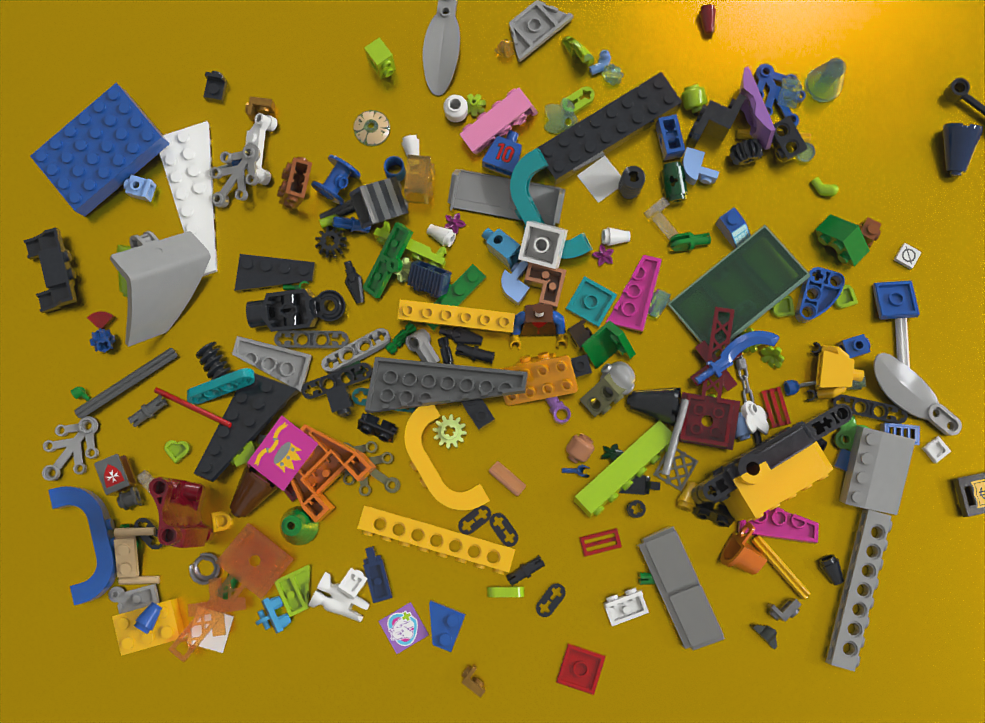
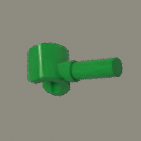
M302 281L299 285H283V290H298L303 285H309V283Z
M75 387L71 390V394L75 399L81 396L86 401L91 399L83 387Z

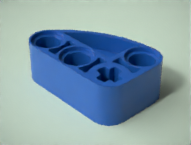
M814 267L808 272L811 277L802 284L795 310V318L798 322L806 323L815 319L835 303L845 284L844 276L841 273L821 267ZM830 279H834L837 282V286H833L830 283ZM807 291L813 293L814 299H810L807 296ZM803 309L809 312V317L803 315Z

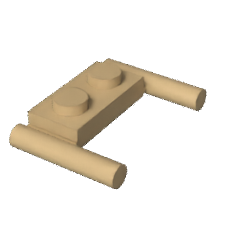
M155 527L114 529V548L119 585L160 583V576H139L136 536L155 535Z

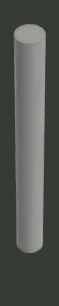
M681 400L662 475H670L689 400Z

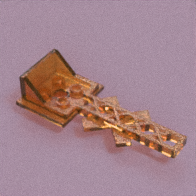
M248 522L215 562L230 575L223 583L222 578L208 579L210 599L208 602L188 604V616L195 617L168 650L181 661L186 662L211 630L213 637L226 635L224 614L231 611L247 610L246 597L238 598L243 590L248 588L262 599L294 558ZM253 556H259L260 564L252 566L250 559ZM233 578L242 584L239 588L232 589L231 580ZM223 593H228V599L223 600ZM211 614L212 621H205V615ZM201 625L202 634L200 637L192 638V628ZM188 641L189 650L185 655L176 650L181 642Z

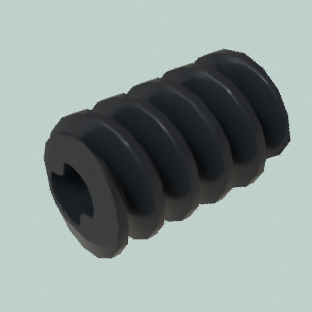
M629 166L623 171L618 189L624 198L633 199L640 194L645 182L644 171L637 166Z
M215 341L206 344L196 353L197 359H200V364L204 366V372H208L207 377L211 380L224 376L231 371V367L224 368L228 363L227 361H220L224 355H217L220 348L213 349L217 344Z

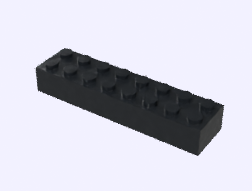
M658 73L537 147L541 150L549 165L544 168V171L553 185L556 186L656 124L658 118L669 116L678 111L682 103L681 99L663 73Z

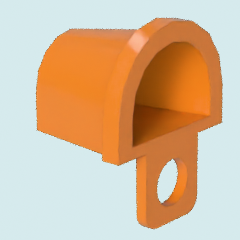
M746 522L737 535L735 533L731 535L723 547L720 560L727 567L734 566L754 575L762 569L768 560L759 550L746 542L755 530L752 523ZM749 528L747 534L743 536L745 531Z

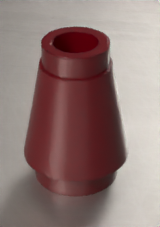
M713 4L703 5L700 7L699 15L704 33H714L717 9H715Z

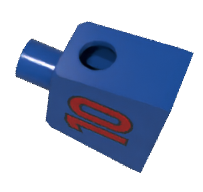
M509 130L506 138L497 136L482 159V167L511 177L515 166L520 160L522 145L516 143L519 134Z

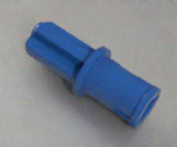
M336 216L332 222L333 227L349 229L350 232L361 231L369 233L371 226L362 229L359 220L355 219V217L349 219Z

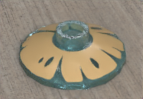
M369 110L357 117L353 130L359 142L367 146H376L383 143L389 136L390 124L383 113ZM373 123L374 127L368 128V125Z

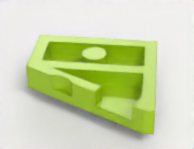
M306 565L274 581L289 617L309 608L310 565Z

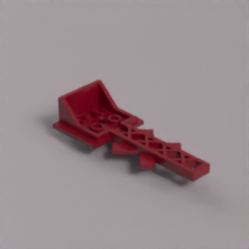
M715 307L710 344L708 345L704 340L695 347L706 363L710 360L713 362L719 360L721 356L717 357L714 352L719 349L722 353V346L725 345L726 348L730 344L735 309ZM719 312L730 314L729 321L723 325L718 320ZM722 330L727 337L725 341L719 344L715 339V335ZM740 353L739 355H737L734 360H736L738 357H740V356L742 355V353ZM706 365L690 377L697 387L703 383L702 394L682 392L681 400H689L679 442L733 450L741 401L723 399L721 395L723 386L729 391L738 384L727 369L721 372L722 376L715 382L709 377L700 384H697L694 378L710 368L709 365ZM712 387L718 393L717 397L705 396L706 391ZM704 416H710L713 419L711 426L706 427L702 424Z

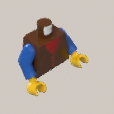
M537 303L535 305H525L523 311L515 315L513 335L509 337L510 348H512L514 342H517L518 349L521 347L518 335L558 334L556 346L559 348V342H565L567 347L568 337L564 334L566 329L563 315L554 311L551 304L543 305L542 303Z

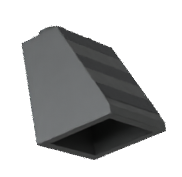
M396 176L360 186L349 193L362 229L409 213L408 203L403 198L401 193L402 187L400 182L397 181Z

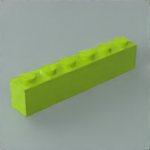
M659 420L575 496L574 502L589 518L593 515L596 517L600 515L605 509L603 507L608 502L613 503L619 497L618 493L622 489L627 490L633 484L632 480L636 476L640 478L647 471L646 467L650 463L654 465L660 460V454L668 451L673 432Z

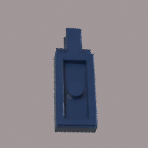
M373 546L366 548L367 559H363V566L366 578H368L367 581L373 603L393 598L381 555L376 556Z

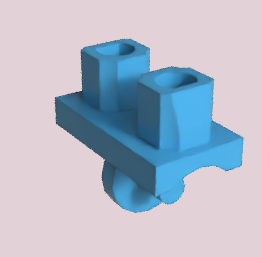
M280 596L271 599L266 598L261 601L268 616H265L263 609L258 611L260 620L255 622L256 625L262 623L265 630L271 628L268 622L270 620L276 634L283 631V628L290 624L291 620L287 613L277 617L274 611L284 606Z

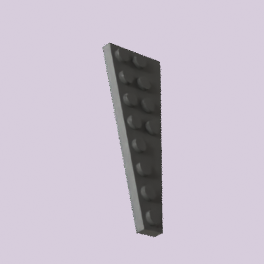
M375 357L365 411L366 413L522 394L526 392L528 373Z

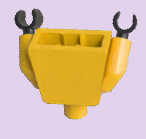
M818 342L812 344L815 347H819L817 351L811 350L815 356H818L815 389L818 391L807 390L806 393L813 392L814 394L812 399H807L808 401L814 402L818 398H834L845 393L847 388L852 387L853 381H863L864 370L854 369V359H851L840 347L823 345L822 347Z

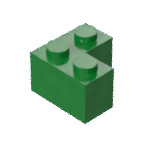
M830 214L815 229L819 242L825 246L833 247L838 254V259L844 264L848 263L855 267L870 251L859 225Z

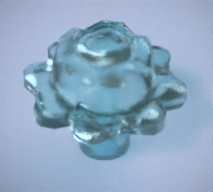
M610 64V66L605 65L602 72L604 81L611 85L620 84L621 78L624 76L621 68L614 64Z

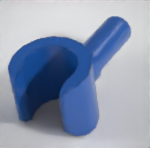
M580 465L578 468H562V473H574L588 478L590 475L583 474V471L586 468L590 469V467Z

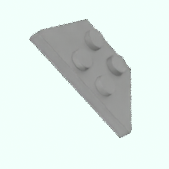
M536 0L509 22V28L518 61L521 62L573 19L574 15L571 13L566 14L554 6H548L544 2Z

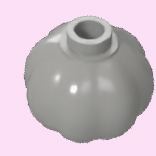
M617 361L612 364L607 363L602 367L600 380L610 373L613 381L619 387L626 389L622 395H627L633 390L635 386V373L627 363ZM606 387V391L609 394H613L612 390Z

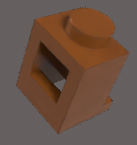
M869 217L862 221L859 227L868 247H871L873 241H876L880 236L881 231L879 229L881 223Z

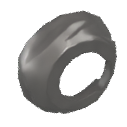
M201 553L189 566L190 577L194 582L201 585L215 581L220 573V561L211 553ZM203 559L212 562L214 565V571L209 576H204L199 571L198 564Z

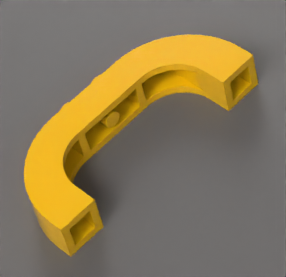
M435 405L418 407L407 422L404 438L407 452L412 460L409 464L414 472L418 471L421 475L419 481L423 488H428L434 498L441 504L456 510H471L489 502L490 500L481 484L465 492L453 491L444 484L422 445V434L425 428L433 421L439 419L441 415Z

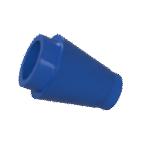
M152 602L135 620L137 622L134 626L147 634L150 630L153 631L162 607Z

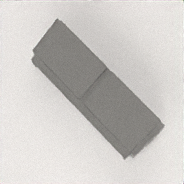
M463 169L454 170L448 196V203L451 204L450 210L458 208L520 220L515 213L517 208L511 197V179ZM530 182V195L545 224L555 226V223L559 224L565 189Z
M668 526L641 538L642 543L637 544V547L640 548L671 616L683 643L682 647L685 649L690 647L691 650H696L724 640V634L674 526Z

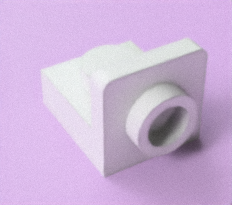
M350 568L337 590L354 600L368 578L361 571Z

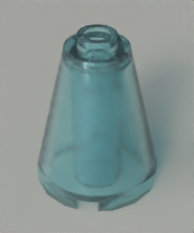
M833 58L809 72L805 86L813 99L820 102H829L840 94L846 71L845 62L839 58Z

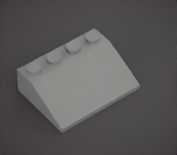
M857 426L839 501L864 509L897 515L915 439Z

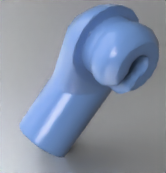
M602 50L599 54L598 63L589 66L591 75L605 71L609 67L611 55L608 50Z

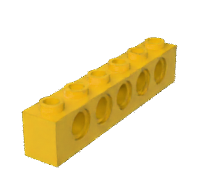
M400 299L396 320L513 333L515 313Z

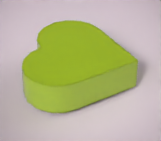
M844 285L842 292L835 301L834 306L838 309L858 304L855 292L850 285Z
M787 295L771 308V314L776 318L794 316L795 311L792 297Z
M169 440L166 442L164 450L172 461L178 464L190 453L191 446L185 441Z

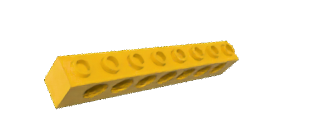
M364 506L357 528L361 529V534L373 536V533L381 535L380 539L391 542L392 539L399 540V545L410 547L411 544L418 546L417 550L429 553V550L437 552V556L448 558V555L454 556L457 562L466 564L467 561L475 563V567L485 569L488 566L494 568L493 572L502 575L510 571L515 553L514 548L369 506ZM378 519H383L385 522V527L382 530H378L375 527V522ZM397 524H401L404 528V532L400 536L394 533V527ZM416 529L423 533L420 541H415L412 537V533ZM439 535L442 542L439 546L432 545V536ZM453 540L458 541L461 545L460 550L457 552L451 551L449 547ZM471 546L479 548L480 553L477 557L469 555L468 549ZM491 551L496 552L499 556L495 563L487 560V554Z

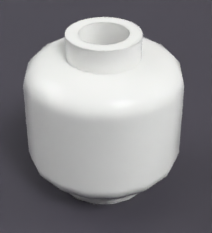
M451 95L445 100L443 109L448 120L460 122L466 118L468 105L462 96Z

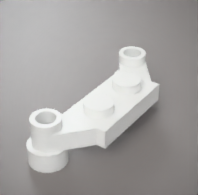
M258 113L255 116L254 125L247 131L245 146L254 144L259 148L261 156L256 161L258 183L267 185L271 180V173L262 169L266 130L269 132L275 130L277 119L270 115Z

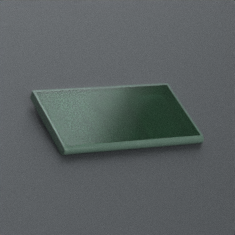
M764 225L667 305L699 343L705 340L708 345L710 344L715 307L735 309L730 341H732L811 276L770 229ZM718 313V320L722 325L729 321L730 314ZM722 330L715 335V339L719 344L725 341L727 337Z

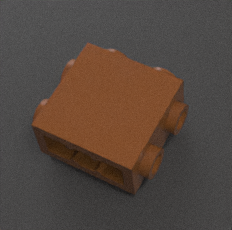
M294 157L290 163L287 162L281 179L284 180L282 185L279 186L277 196L280 197L279 204H283L288 209L298 208L305 197L312 162H308L303 157Z

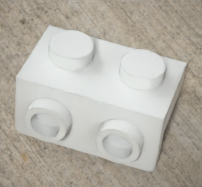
M632 588L625 591L626 595L618 597L616 594L606 598L607 602L603 603L611 626L649 613L642 590Z

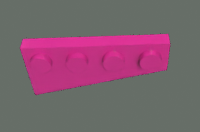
M647 255L642 256L606 323L610 320L618 327L643 333L662 259Z
M778 507L771 511H765L764 515L753 521L752 519L749 521L755 527L752 533L755 536L759 535L813 544L818 543L819 523L796 514L788 513ZM746 520L738 522V533L745 525Z

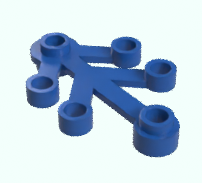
M761 64L756 70V77L759 80L757 87L762 99L764 98L763 89L765 84L769 88L765 106L770 112L769 115L771 116L773 113L772 106L775 99L784 117L790 116L795 120L794 124L797 126L799 118L791 112L783 96L800 103L805 99L806 93L803 90L795 92L777 86L774 81L783 82L786 86L792 87L796 83L797 77L794 74L786 76L774 72V68L771 65ZM763 70H766L768 74H764ZM788 78L793 79V83L789 82ZM797 94H800L802 98H798Z

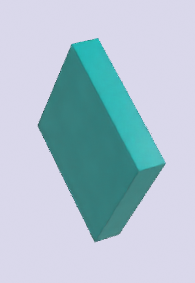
M584 276L565 310L599 328L617 294Z

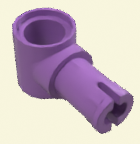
M557 396L545 399L550 406L549 410L553 415V420L558 424H565L571 417L570 409L562 401L560 402ZM557 411H565L567 418L564 420L558 419L556 416Z

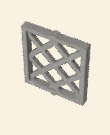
M676 449L681 455L674 457V467L671 468V470L675 469L676 477L670 478V476H667V479L659 476V473H662V470L659 471L662 464L664 465L667 452L653 475L663 480L666 484L682 491L698 460L687 455L686 452ZM684 457L691 459L692 463L686 464ZM682 458L683 465L676 466L675 459ZM693 465L688 472L687 466ZM684 467L686 474L679 476L677 469ZM686 477L681 484L680 478ZM677 479L679 486L672 484L671 480Z

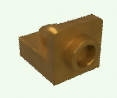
M250 96L249 103L247 102L245 106V112L250 120H255L256 110L260 113L268 114L269 112H275L276 105L272 99Z
M475 665L471 668L468 666L461 675L463 677L461 683L481 698L485 693L484 683L477 677L471 678L477 667Z

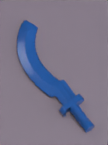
M752 331L739 336L722 351L719 360L716 362L710 360L706 363L710 368L695 377V382L700 384L713 374L717 378L721 377V372L733 365V360L743 350L757 344L774 347L779 340V336L767 331Z

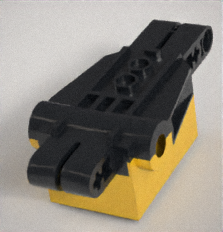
M842 403L828 408L805 422L801 421L793 424L791 428L783 429L731 461L720 464L711 472L712 476L692 489L691 497L693 501L697 504L709 502L715 504L723 501L731 516L735 518V522L757 520L764 515L765 511L780 506V502L790 500L797 495L798 491H804L813 486V482L821 481L829 476L828 473L833 470V467L817 440L849 422L852 418L851 408ZM712 488L713 492L707 493V491H709V489Z

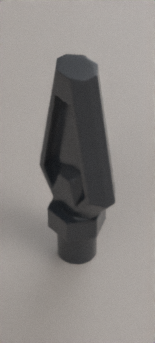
M346 261L344 265L347 276L344 283L355 303L361 304L364 302L362 276L356 273L351 261Z
M440 326L439 334L451 338L455 344L481 345L482 336L466 328H446Z

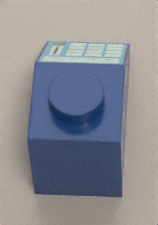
M735 207L719 217L715 223L734 249L751 236L746 221Z

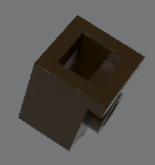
M584 319L567 329V334L578 351L583 349L581 345L593 335L588 327H584L586 323Z

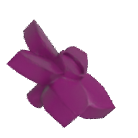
M460 213L455 214L454 217L445 215L449 223L444 228H452L456 235L459 228L466 226L465 222L460 220Z
M602 244L600 245L599 252L592 254L595 258H599L598 266H601L604 262L613 264L611 255L614 249L606 250Z

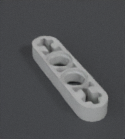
M384 328L376 329L327 355L322 360V368L326 373L331 374L381 350L391 342L389 332ZM379 335H383L385 340L381 341ZM369 343L370 347L366 351H361V344ZM352 352L353 356L349 360H344V353ZM337 357L341 360V364L338 362ZM329 362L333 363V368L329 367Z

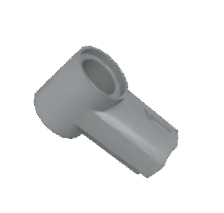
M419 329L406 338L407 347L411 351H416L422 362L437 363L440 361L429 343L431 338L425 329Z

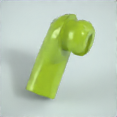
M333 214L319 219L321 228L333 226V218L339 216ZM336 227L339 231L345 230L344 228Z

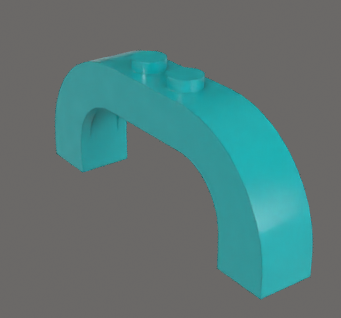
M538 148L520 159L513 170L510 180L511 197L517 208L515 213L520 220L523 219L525 225L527 221L545 224L529 192V184L532 177L538 171L549 166L541 150ZM585 233L565 241L561 258H575L593 250Z

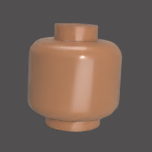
M582 433L574 435L566 446V452L569 454L568 458L575 463H578V461L586 462L595 449L592 444L593 440Z

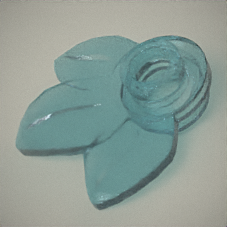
M563 98L560 105L548 104L545 106V113L549 121L544 125V129L548 132L558 134L578 123L577 116L574 114V105L567 98ZM567 118H570L572 121L570 125L565 123Z

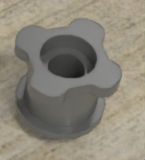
M130 487V491L120 492L119 497H117L119 507L125 510H129V507L134 505H143L137 487Z

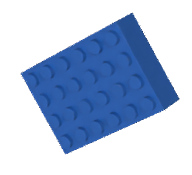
M115 83L30 157L73 210L85 217L124 184L126 179H129L131 175L138 172L170 143L130 95L119 84Z

